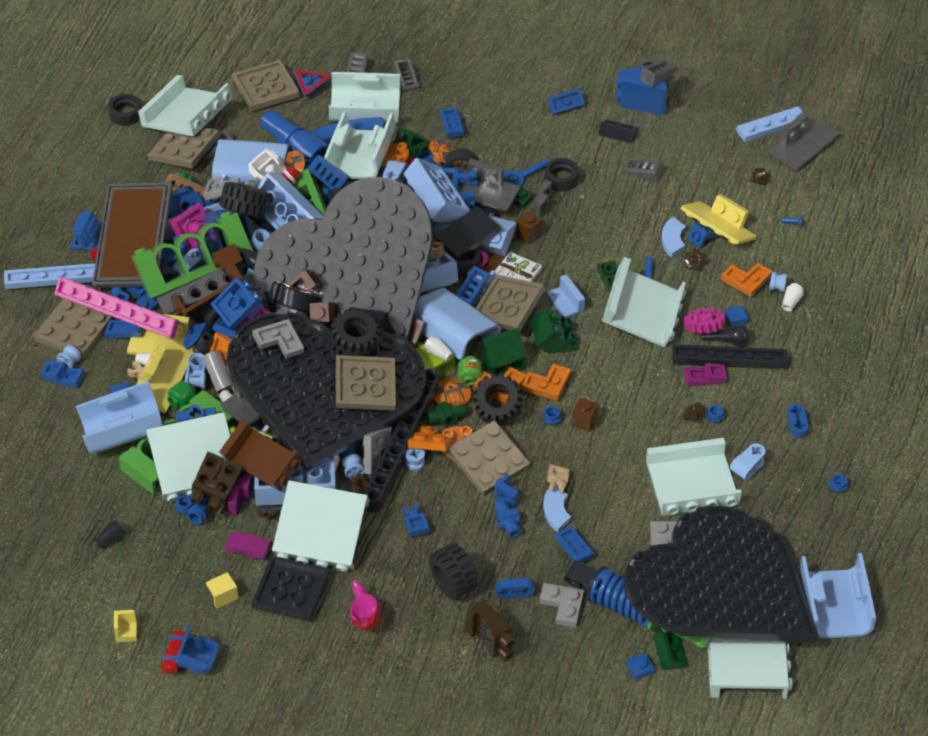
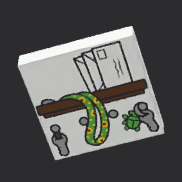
M509 252L495 272L496 275L533 282L541 272L542 265Z

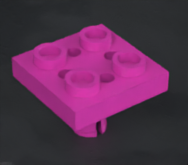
M197 203L169 221L177 237L183 234L184 231L185 233L198 235L200 228L205 225L202 215L206 214L201 203ZM189 237L183 240L187 248L186 254L190 250L198 248V242L194 238Z

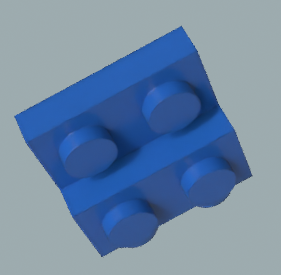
M238 277L211 303L212 307L232 330L246 317L251 319L264 306L261 303L263 298L256 291L254 293L251 291L254 287L247 280L242 281Z

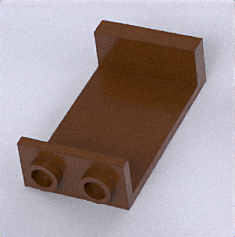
M234 263L226 267L225 272L231 282L236 277L243 280ZM231 282L186 309L179 297L176 296L174 297L172 307L178 316L181 314L186 317L217 298Z
M241 420L219 451L225 459L242 465L244 471L279 492L288 484L290 477L300 467L303 460L297 451H289L253 430L243 420Z

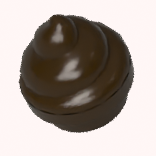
M755 168L750 181L759 185L769 181L765 168Z

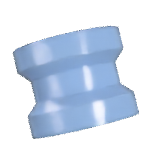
M772 272L769 290L779 289L780 292H784L787 274L779 275L776 272Z
M67 345L63 349V353H59L56 358L58 362H64L67 368H72L74 362L80 360L81 354L75 347Z
M415 448L406 449V467L412 471L421 470L425 465V451Z
M348 455L342 461V465L345 468V476L349 479L357 474H364V467L361 465L362 459L359 455Z

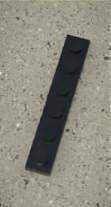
M673 344L672 363L705 365L706 363L724 364V366L787 368L788 365L787 349Z

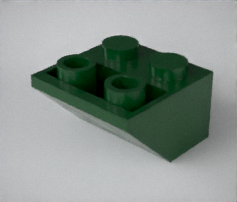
M548 306L531 318L535 342L538 348L549 354L578 350L574 323L570 318L564 317L557 310H553Z
M518 328L483 339L482 365L488 374L495 373L496 376H499V373L505 374L510 367L518 371L526 370L527 356Z

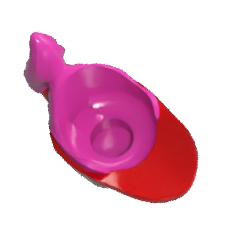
M354 580L353 592L356 597L351 603L350 608L352 623L361 630H373L381 622L380 604L376 601V598L368 594L365 587L359 581Z

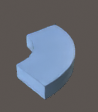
M675 217L670 218L662 230V246L671 258L685 250V244L681 241V235L685 232L686 226Z
M554 487L552 491L547 490L543 509L548 524L556 532H560L571 521V516L564 508L568 494L565 492L561 494L560 489Z

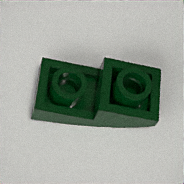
M615 260L597 264L598 273L609 294L618 268Z

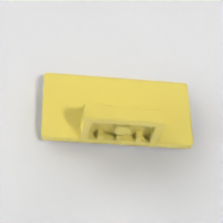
M722 194L717 195L712 208L701 201L682 205L681 210L685 211L687 216L696 218L700 221V224L714 229L716 234L725 236L733 244L738 245L756 239L755 234L743 228L750 211Z
M164 314L180 320L175 338L169 339L184 347L183 341L190 328V318ZM144 328L141 337H131L127 353L137 355V353L152 352L161 334Z
M164 335L159 336L136 383L137 385L146 381L149 382L159 412L162 414L167 412L170 405L167 400L168 390L182 380L188 366L189 356L194 354Z

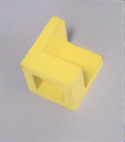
M228 572L206 582V586L213 595L216 608L238 599L237 586Z
M135 610L114 611L116 642L137 641Z

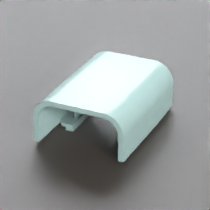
M332 72L331 105H329V121L339 122L342 113L346 112L348 120L382 117L384 123H386L390 113H393L395 123H398L400 74Z
M343 112L324 159L348 175L347 179L376 177L396 129L393 113H390L384 129L379 127V125H375L373 130H356L350 126L347 113Z

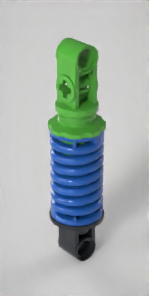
M578 560L573 561L563 578L568 584L586 591L587 601L598 603L614 613H619L620 616L639 623L649 631L654 632L658 629V626L641 616L628 601L624 592L623 576L621 574H616L615 571L607 566H602L595 570ZM662 629L663 632L669 633V631ZM676 634L701 648H705L710 638L683 637Z

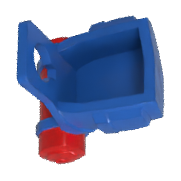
M82 211L72 228L75 237L70 245V249L90 251V257L96 262L101 225L92 211Z
M191 626L187 627L186 632L175 630L169 638L167 651L162 658L161 670L167 674H176L179 667H185L190 671L208 674L215 660L219 643L205 636L188 635Z

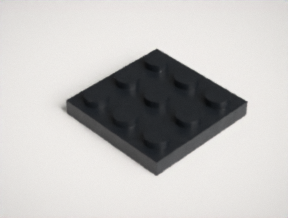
M271 555L251 602V607L311 622L328 580L330 570Z

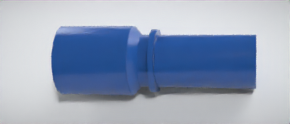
M269 110L262 116L260 121L262 129L276 138L278 143L289 144L290 152L298 151L302 153L308 167L317 155L325 157L329 145L311 131L305 130L300 126L297 127L276 110ZM319 163L315 169L318 170L322 164Z

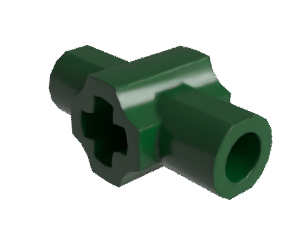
M444 401L435 407V411L427 412L426 419L429 425L441 422V425L450 427L457 422L459 417L466 416L467 411L463 403L452 406L451 403Z

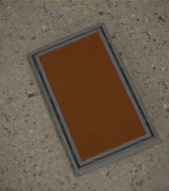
M171 182L108 184L92 287H144L131 256L139 248L145 247V249L152 250L156 245L165 243L173 188ZM164 248L159 250L156 256L160 271Z

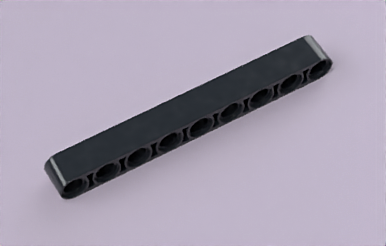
M435 369L425 370L426 383L421 400L409 414L399 420L364 492V495H367L370 500L368 508L365 507L368 512L376 513L382 509L406 459L405 452L408 449V440L421 427L426 413L431 407L439 389V373Z

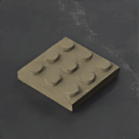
M281 60L232 73V79L250 111L300 97L299 90Z
M205 127L195 136L167 131L149 152L148 158L150 161L193 169L221 136L219 130Z
M496 275L476 309L500 325L501 328L508 330L518 328L521 331L544 293L545 287L540 283Z
M63 298L33 335L34 341L63 351L67 345H71L79 351L81 359H84L105 332L109 320H112V316Z
M336 355V408L395 411V358Z
M495 420L447 449V453L482 495L494 489L495 482L505 474L510 475V478L530 466V462Z

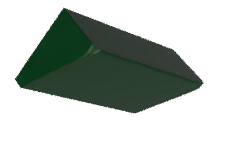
M660 629L654 635V642L661 669L674 670L686 668L687 663L680 637L671 632L665 633Z

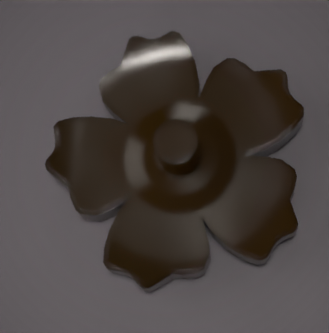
M694 249L693 253L691 251L685 253L684 258L687 260L685 261L686 268L690 270L693 267L694 270L700 271L702 269L701 264H705L707 260L706 255H701L702 252L699 249Z
M700 402L694 405L691 404L685 409L686 412L683 419L695 422L702 413H705V408Z
M357 474L350 479V483L355 485V493L364 494L370 480L366 479V476L363 474Z
M267 506L258 509L257 513H259V517L264 518L268 515V519H272V517L278 516L277 513H280L282 509L276 506Z

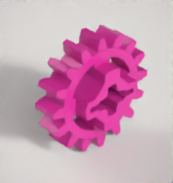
M699 308L693 310V313H687V316H684V326L687 328V331H692V333L710 334L725 326V314L722 311H717V309Z

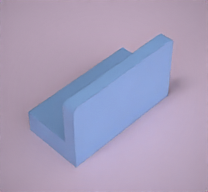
M567 274L560 277L559 288L547 292L549 299L564 317L569 318L584 312L585 298Z

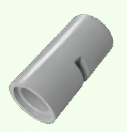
M220 350L204 355L202 359L210 374L216 393L231 389L233 382Z

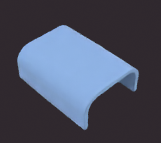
M219 139L213 162L212 178L226 174L228 180L240 177L241 182L255 180L249 173L248 164L261 152L268 149L269 151L273 150L281 158V163L284 165L286 154L290 152L289 144Z
M440 288L419 297L414 318L426 322L422 334L428 338L431 336L439 337L459 360L464 358L467 345L475 336L479 335L482 338H487L500 334V325L446 288Z
M148 381L76 406L86 434L82 437L90 455L147 436V429L163 426L159 409Z
M858 553L856 565L851 569L809 572L806 557L802 556L800 571L804 592L819 638L860 637L869 634L874 629L876 615L862 553Z

